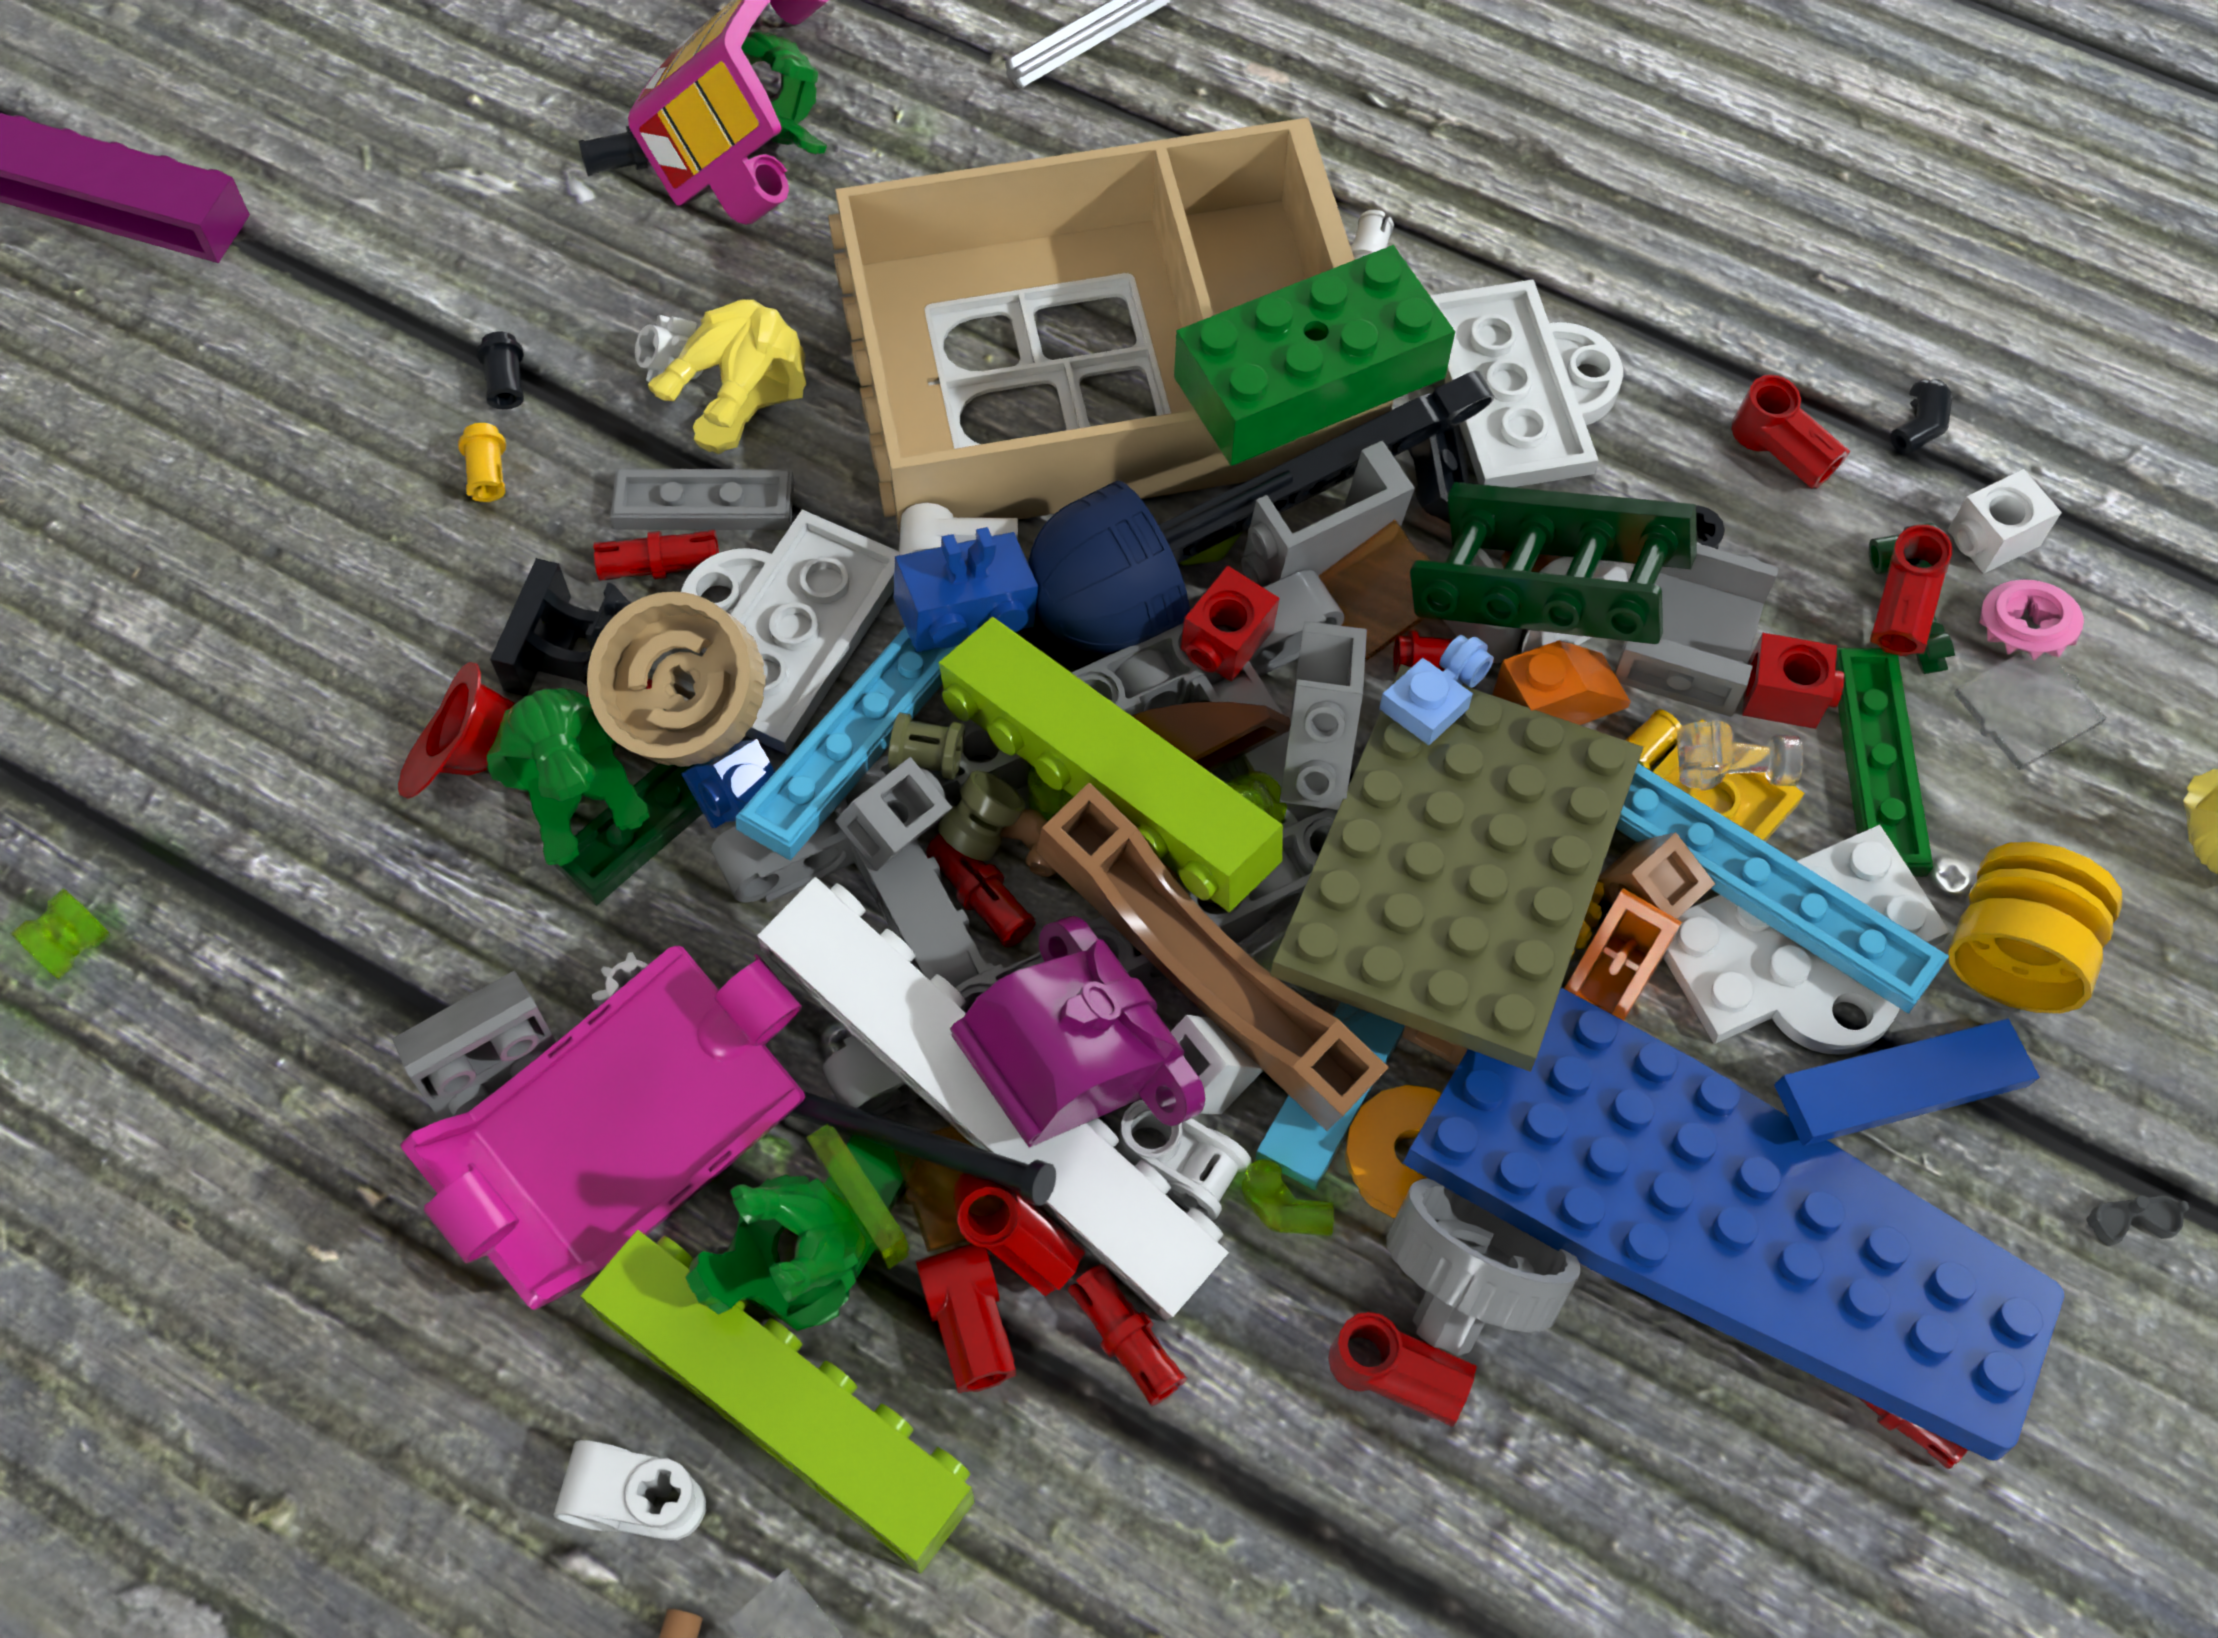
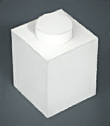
M1186 1015L1171 1031L1185 1051L1183 1056L1203 1084L1205 1106L1200 1114L1221 1115L1263 1071L1257 1063L1208 1017Z

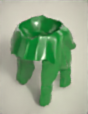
M762 31L749 32L741 48L750 65L757 61H765L770 65L771 70L781 74V87L776 96L770 99L781 124V131L771 140L783 145L794 144L808 153L825 154L827 144L818 140L805 128L798 125L807 117L812 106L816 103L817 88L815 83L818 81L817 69L811 66L808 57L800 53L795 42H790V40L783 37H777L772 33H763Z
M564 688L535 691L532 695L525 696L521 701H518L510 709L506 710L496 739L487 754V769L493 780L500 781L506 788H515L520 791L529 792L533 813L541 827L539 831L543 842L545 861L548 865L557 864L560 867L572 862L579 855L578 839L572 834L569 820L578 808L582 796L593 800H605L612 810L616 827L622 831L638 828L650 817L647 803L637 795L633 785L629 784L624 767L613 755L617 742L599 724L591 707L589 697L572 689Z
M787 1174L774 1179L767 1178L760 1187L751 1188L743 1184L732 1188L730 1192L740 1216L736 1232L729 1245V1252L723 1254L700 1252L690 1262L689 1272L685 1276L690 1290L695 1294L698 1303L707 1306L719 1315L730 1310L738 1301L749 1300L796 1331L820 1326L838 1317L840 1307L849 1300L850 1288L856 1282V1266L866 1246L865 1237L853 1222L850 1208L843 1198L831 1191L818 1178L809 1181L807 1176H788ZM785 1228L799 1236L795 1246V1259L790 1262H780L777 1251L780 1234Z

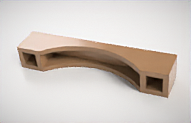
M1090 782L1041 828L1036 852L1326 1131L1338 1122L1389 1068L1338 1018L1315 1006L1277 978L1270 976V972L1230 939L1174 879L1139 829Z

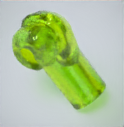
M1257 1160L1247 1167L1246 1177L1241 1184L1244 1200L1268 1229L1277 1233L1332 1236L1334 1224L1333 1201L1296 1199L1282 1181L1281 1167L1271 1160Z

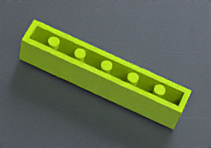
M993 616L938 662L944 689L942 698L948 709L962 721H969L971 719L988 732L995 745L1004 753L1011 756L1018 754L1034 766L1040 778L1054 790L1059 791L1063 788L1072 796H1075L1090 782L1139 829L1160 861L1177 873L1187 889L1196 897L1202 900L1212 899L1230 913L1282 862L1283 824Z
M637 1229L580 1295L591 1313L921 1574L975 1503L972 1487L965 1483L971 1475L969 1470L940 1447H936L931 1455L908 1439L914 1429L899 1414L882 1403L872 1411L852 1395L858 1386L838 1367L827 1360H824L819 1368L815 1367L797 1353L803 1344L786 1327L772 1318L762 1326L743 1310L749 1304L747 1300L738 1301L730 1310L719 1315L707 1306L699 1304L685 1278L693 1258L670 1238L663 1235L655 1243Z

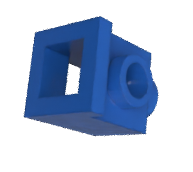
M754 739L740 741L724 755L715 757L710 762L696 764L682 772L681 775L711 828H717L725 822H735L736 815L775 773V770L758 740Z

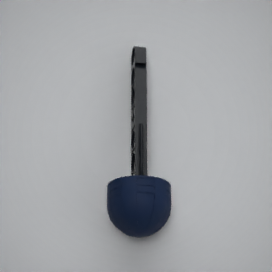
M1480 371L1469 372L1434 389L1433 393L1419 396L1160 525L1157 524L1141 498L1124 482L1115 481L1060 509L1039 531L1028 559L1029 567L1038 584L1036 613L1048 630L1058 639L1092 654L1111 655L1127 647L1145 642L1184 623L1185 616L1190 612L1188 595L1178 564L1249 529L1257 499L1267 495L1277 511L1281 513L1354 477L1361 450L1383 440L1394 457L1424 442L1433 435H1438L1472 418L1489 406L1495 396Z

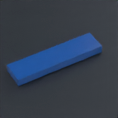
M2009 1018L1786 1074L1774 1086L1802 1145L1806 1146L2026 1088L2038 1080L2040 1076Z

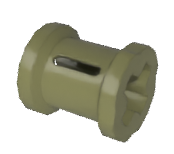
M899 712L890 738L889 768L894 770L911 757L919 768L940 771L944 779L954 780L962 758L965 735L964 724L953 722L950 727L916 722L912 721L910 714Z

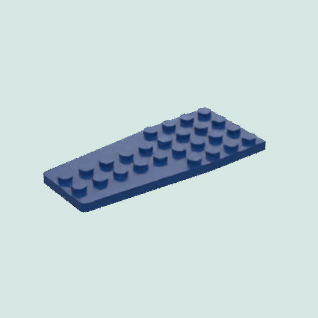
M1562 987L1560 988L1531 1072L1467 1049L1403 1161L1404 1165L1443 1185L1448 1190L1557 1251L1563 1249L1576 1256L1579 1263L1986 1459L2000 1460L2017 1444L2064 1300V1291L2055 1280L1828 1140L1803 1146L1789 1116L1700 1061Z

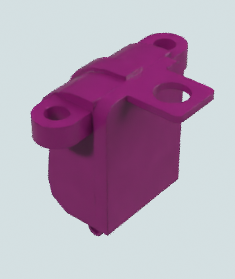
M1068 916L1046 924L1039 935V949L1044 962L1020 969L999 979L977 997L963 1018L956 1021L950 1027L951 1036L1029 1148L1141 1098L1153 1115L1160 1122L1168 1126H1176L1199 1115L1205 1106L1203 1084L1183 1056L1185 1051L1156 1013L1157 1003L1139 979L1129 976L1105 941L1098 939L1089 925L1077 916Z

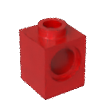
M1227 566L1185 616L1180 649L1187 654L1188 658L1198 668L1209 673L1217 672L1232 682L1274 630L1280 598L1230 566ZM1229 625L1236 628L1237 631L1224 632L1215 626Z
M1762 632L1748 661V665H1752L1748 685L1744 691L1742 716L1816 729L1827 708H1836L1842 695L1844 672L1835 670L1837 645ZM1789 679H1793L1802 685L1796 684Z

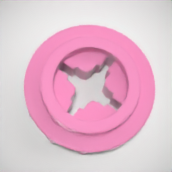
M2014 580L1998 585L1987 594L1982 604L1979 624L1987 627V639L1989 642L2005 643L2008 655L2017 650L2027 651L2031 659L2035 661L2044 652L2059 658L2068 645H2076L2083 629L2084 617L2078 603L2062 589L2042 581ZM2025 609L2029 611V617L2033 618V622L2036 625H2040L2039 628H2029L2027 622L2021 619Z

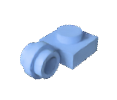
M1459 635L1448 645L1440 659L1439 665L1445 669L1443 672L1426 659H1420L1382 694L1379 710L1424 743L1430 745L1469 709L1473 693L1463 687L1462 684L1464 683L1468 687L1473 688L1488 673L1494 657L1487 653L1488 645L1477 637L1468 639L1463 635Z

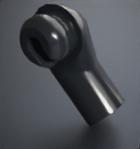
M1922 379L1917 381L1910 389L1909 395L1917 397V399L1910 402V405L1917 410V414L1914 419L1891 432V442L1898 453L1908 455L1941 436L1949 428L1953 396L1949 387L1939 379Z

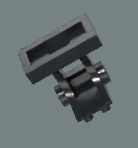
M536 558L490 658L503 690L527 696L538 671L581 681L587 686L589 659L597 638L607 623L632 602L628 601L614 584L607 583L603 592L605 598L599 611L585 610L569 604L571 595L559 563ZM578 637L588 640L591 651H572Z

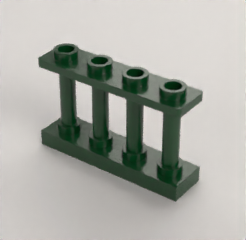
M1455 482L1447 496L1452 545H1454L1445 563L1416 560L1410 569L1414 613L1418 617L1658 644L1663 635L1662 589L1660 586L1655 585V582L1662 567L1691 570L1697 556L1696 504ZM1480 548L1513 551L1505 569L1471 566ZM1539 554L1574 557L1566 575L1531 572ZM1600 560L1635 564L1628 582L1595 579L1592 577Z

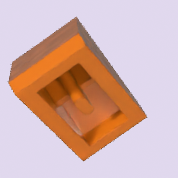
M1623 888L1564 989L1624 1021L1662 961L1682 922Z

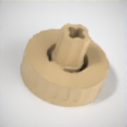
M673 591L651 594L624 607L601 631L589 659L587 671L588 696L599 724L622 747L642 757L668 766L677 765L684 767L692 764H703L727 753L730 748L738 744L745 737L746 732L756 721L757 713L762 707L763 692L766 686L763 658L759 653L756 641L747 632L746 627L715 603L686 592ZM675 648L690 649L699 654L703 648L707 649L702 657L692 652H676L667 656L658 664L653 674L652 688L646 689L648 673L652 664L663 653Z

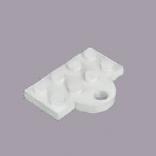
M1534 279L1430 295L1456 331L1444 379L1445 383L1477 370L1480 371L1495 396L1491 404L1484 410L1459 424L1478 483L1480 485L1520 487L1593 475L1599 460L1587 425L1600 420L1611 410L1617 399L1623 379L1622 362L1612 344L1599 333L1587 327L1572 323H1549ZM1584 364L1594 365L1600 368L1605 375L1589 377L1582 374L1577 367Z
M801 510L772 554L747 548L727 550L704 560L690 573L684 582L681 592L701 597L705 590L713 586H725L732 590L728 598L715 604L746 627L747 632L756 641L759 653L762 655L764 675H766V686L763 692L764 699L762 707L757 713L756 721L746 732L745 736L757 739L758 742L788 755L894 591L895 556H899V551L805 510ZM703 648L701 652L704 653L707 649Z
M1880 825L1797 861L1932 946L1942 943L1950 933ZM1722 895L1689 908L1678 918L1682 924L1663 957L1713 1044L1773 1019L1786 1036L1807 1049L1825 1054H1849L1865 1049L1879 1040L1890 1027L1900 1009ZM1841 1002H1848L1858 1006L1866 1016L1867 1026L1859 1030H1850L1841 1026L1833 1016L1832 1007Z

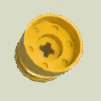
M2009 842L1990 849L1980 863L1977 871V881L1969 893L1970 905L1961 915L1948 949L1951 968L1961 981L1975 991L2008 1007L2034 1013L2059 1014L2080 1009L2092 996L2103 964V947L2111 940L2113 923L2118 919L2122 908V889L2111 873L2090 858L2064 847L2039 842Z

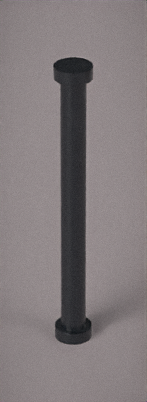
M805 1091L803 1102L786 1116L791 1115L1019 1191L1024 1201L1038 1206L1047 1202L1055 1187L1056 1170L1054 1165L1034 1160L1027 1164Z

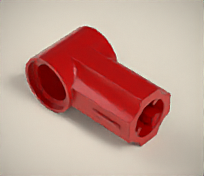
M1764 375L1757 378L1750 386L1732 420L1731 429L1733 436L1739 444L1747 449L1758 452L1769 451L1811 489H1817L1845 461L1850 450L1800 408L1801 396L1799 390L1791 381L1777 375Z
M1915 525L1904 530L1895 542L1888 575L1870 637V642L1881 647L1886 653L1906 657L1910 654H1924L1941 589L1952 557V543L1941 529L1931 525ZM1913 558L1922 559L1932 566L1918 568L1911 565L1907 560Z
M965 1173L961 1174L955 1183L953 1201L960 1232L968 1242L990 1250L1045 1297L1055 1290H1060L1076 1273L1077 1266L1085 1255L1084 1246L1035 1204L1024 1201L1019 1191ZM985 1195H994L1004 1200L1001 1209L990 1216H977L969 1211L971 1204L979 1197Z
M969 1244L916 1260L932 1322L938 1321L957 1392L983 1391L998 1386L1007 1379L1016 1376V1369L1013 1363L1014 1358L996 1305L997 1302H1000V1297L986 1248Z
M1373 1312L1359 1313L1348 1319L1330 1346L1328 1356L1332 1374L1346 1388L1359 1392L1370 1390L1451 1427L1456 1424L1467 1401L1477 1368L1472 1363L1399 1332L1392 1321L1381 1314ZM1358 1337L1372 1341L1380 1351L1381 1364L1375 1367H1366L1354 1361L1349 1353L1348 1341Z

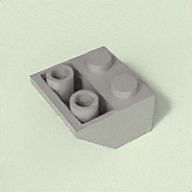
M515 970L392 1038L408 1076L440 1120L469 1112L556 1043L537 1005Z

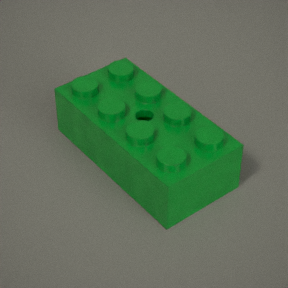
M1391 245L1176 330L1174 378L1230 466H1233L1445 379L1456 331L1396 247Z

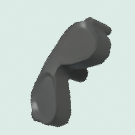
M2141 1195L2133 1200L2101 1203L2092 1210L2086 1220L2088 1225L2093 1228L2099 1240L2108 1246L2118 1244L2123 1240L2132 1220L2138 1221L2159 1238L2170 1239L2176 1236L2183 1228V1213L2189 1210V1205L2186 1201L2178 1202L2167 1196L2147 1198Z

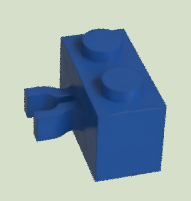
M988 527L976 529V540L957 543L954 534L941 536V547L895 556L894 600L916 653L939 647L950 648L962 643L992 616L1014 632L1034 627L1038 584L1014 532L992 536Z

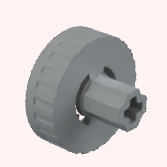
M1430 1178L1418 1180L1410 1186L1386 1236V1246L1393 1260L1407 1276L1412 1278L1416 1284L1426 1291L1412 1320L1417 1326L1416 1334L1431 1346L1447 1350L1457 1356L1471 1352L1485 1323L1496 1325L1503 1329L1528 1333L1542 1332L1547 1328H1551L1580 1274V1264L1576 1256L1563 1249L1559 1251L1553 1249Z

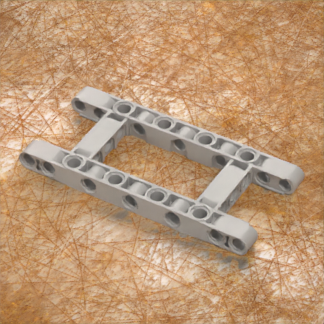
M1304 570L1264 587L1280 598L1274 630L1232 682L1217 672L1209 673L1198 668L1188 658L1187 654L1180 649L1184 623L1145 642L1122 649L1071 673L1129 715L1155 708L1196 702H1237L1265 705L1283 714L1263 684L1260 676L1299 659L1304 621L1341 626L1344 621V613L1317 573L1312 570ZM1229 625L1215 626L1224 632L1237 631L1236 628ZM971 719L960 722L964 724L965 735L962 758L955 779H944L940 771L925 769L940 782L944 790L945 799L951 806L958 805L962 799L961 787L971 772L976 770L984 771L1000 778L1015 790L1041 779L1034 766L1018 754L1011 756L1004 753L995 745L988 732ZM1290 731L1224 765L1242 795L1283 824L1282 862L1230 913L1227 911L1226 913L1216 915L1203 911L1236 944L1292 918L1318 858L1314 851L1322 849L1338 810L1280 802ZM888 755L878 759L791 861L737 831L736 825L724 831L715 839L711 852L737 901L744 903L754 902L763 898L768 903L807 885L814 877L821 879L855 863L889 928L914 952L916 957L910 963L929 980L938 974L953 985L966 1000V1003L961 1007L965 1013H967L977 997L999 979L1020 969L1044 962L1041 953L1038 952L1005 969L1002 964L994 966L993 963L986 965L971 938L968 917L963 909L956 911L942 885L940 867L934 856L929 859L927 858L917 839L876 871L835 822L853 800L892 771L888 765ZM979 756H988L993 758L991 761L985 763H975L971 761L973 758ZM891 809L901 821L899 813L894 809ZM937 822L934 826H932L930 829H933V828L937 827L938 822ZM1181 878L1176 880L1199 907L1208 903H1216L1212 899L1202 900L1196 897L1187 889ZM1103 916L1087 922L1097 938L1105 941L1129 976L1139 979L1145 988L1167 978ZM854 1035L845 1039L844 1043L846 1046L832 1054L822 1065V1072L839 1103L883 1116L920 1098L914 1090Z

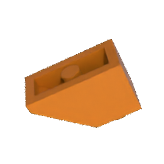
M1560 640L1504 659L1492 694L1493 696L1528 707L1531 711L1537 710L1578 725L1626 709L1631 702L1603 653Z

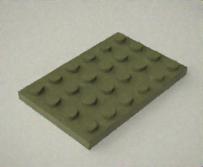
M1401 664L1393 684L1411 667ZM1462 685L1473 693L1469 709L1430 745L1424 743L1384 712H1380L1348 786L1347 798L1342 800L1274 958L1270 976L1531 1072L1635 774L1643 746L1537 710L1531 711L1528 707Z

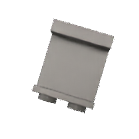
M1383 440L1361 450L1344 509L1292 534L1269 497L1265 495L1257 499L1248 530L1244 554L1241 559L1245 576L1264 588L1295 573L1312 570L1317 573L1323 582L1393 548L1415 487Z
M1697 542V556L1691 570L1670 567L1661 568L1655 585L1660 586L1662 589L1663 635L1658 644L1624 642L1615 672L1618 681L1624 685L1732 717L1748 685L1752 665H1748L1763 606L1776 580L1779 567L1760 562L1748 555L1732 554Z
M1304 621L1290 715L1291 725L1280 802L1339 810L1343 798H1347L1363 697L1367 629Z

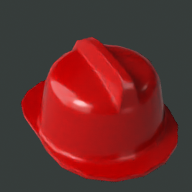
M468 662L461 667L453 678L440 708L408 754L398 782L400 796L409 799L418 795L430 785L439 772L470 776L487 770V754L496 739L504 713L515 703L481 684V672L478 664Z

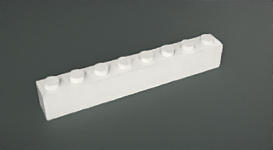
M814 877L757 935L761 951L973 1146L1027 1164L1034 1160H1041L1054 1165L1056 1170L1055 1187L1050 1198L1040 1207L1165 1322L1174 1317L1229 1253L1218 1243L1223 1237L1221 1230L1198 1209L1192 1207L1185 1213L1167 1197L1166 1193L1171 1189V1186L1148 1163L1140 1160L1133 1166L1114 1148L1119 1142L1118 1137L1099 1118L1029 1148L951 1036L950 1027L966 1014L961 1009L966 1003L964 997L940 975L936 974L929 980L910 963L916 957L914 952L894 932L885 929L879 935L861 918L866 912L865 908L847 889L838 883L829 889L817 877Z

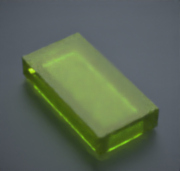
M826 1124L806 1137L815 1157L888 1269L910 1256L908 1252L910 1247L905 1234L833 1126L829 1127Z

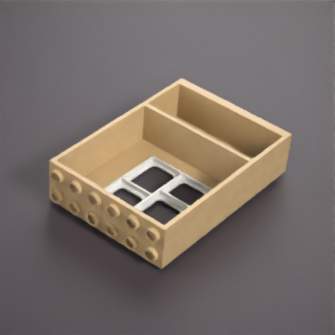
M1309 118L835 189L838 214L828 215L833 249H844L842 253L833 254L836 274L842 294H852L849 297H842L845 320L851 340H861L851 342L856 376L859 377L860 386L862 387L860 388L865 422L868 423L870 432L869 440L874 468L877 470L879 478L878 485L884 518L896 516L899 536L902 513L908 507L920 503H933L943 506L953 514L954 518H1018L1019 520L1055 514L1066 505L1115 481H1122L1127 484L1141 499L1247 482L1392 410L1394 400L1230 466L1174 378L1176 330L1355 260ZM1112 297H1119L1126 301L1137 340L1133 347L1051 360L1044 356L1034 319V314L1037 310ZM998 315L1006 316L1011 320L1020 356V361L1017 365L987 371H969L957 367L948 359L944 351V341L949 331L958 324L972 319ZM1133 369L1145 373L1156 416L1090 426L1079 385L1082 379L1089 376ZM1040 384H1050L1056 388L1066 431L979 444L965 435L960 425V415L964 407L977 396Z

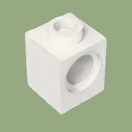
M2023 469L1967 496L1947 531L1954 538L1959 550L1966 556H1969L1981 572L1985 574L2039 547L2062 512Z

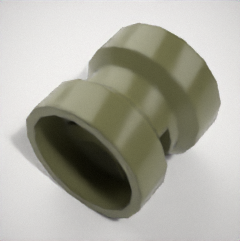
M976 770L971 772L961 787L962 799L958 805L952 806V809L940 819L937 828L944 840L957 851L975 860L988 861L1001 845V832L1005 827L1016 823L1026 804L1020 794L1008 783L992 774Z

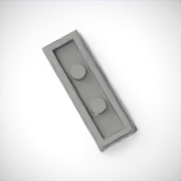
M616 469L610 516L614 529L788 530L792 522L793 471L792 469Z

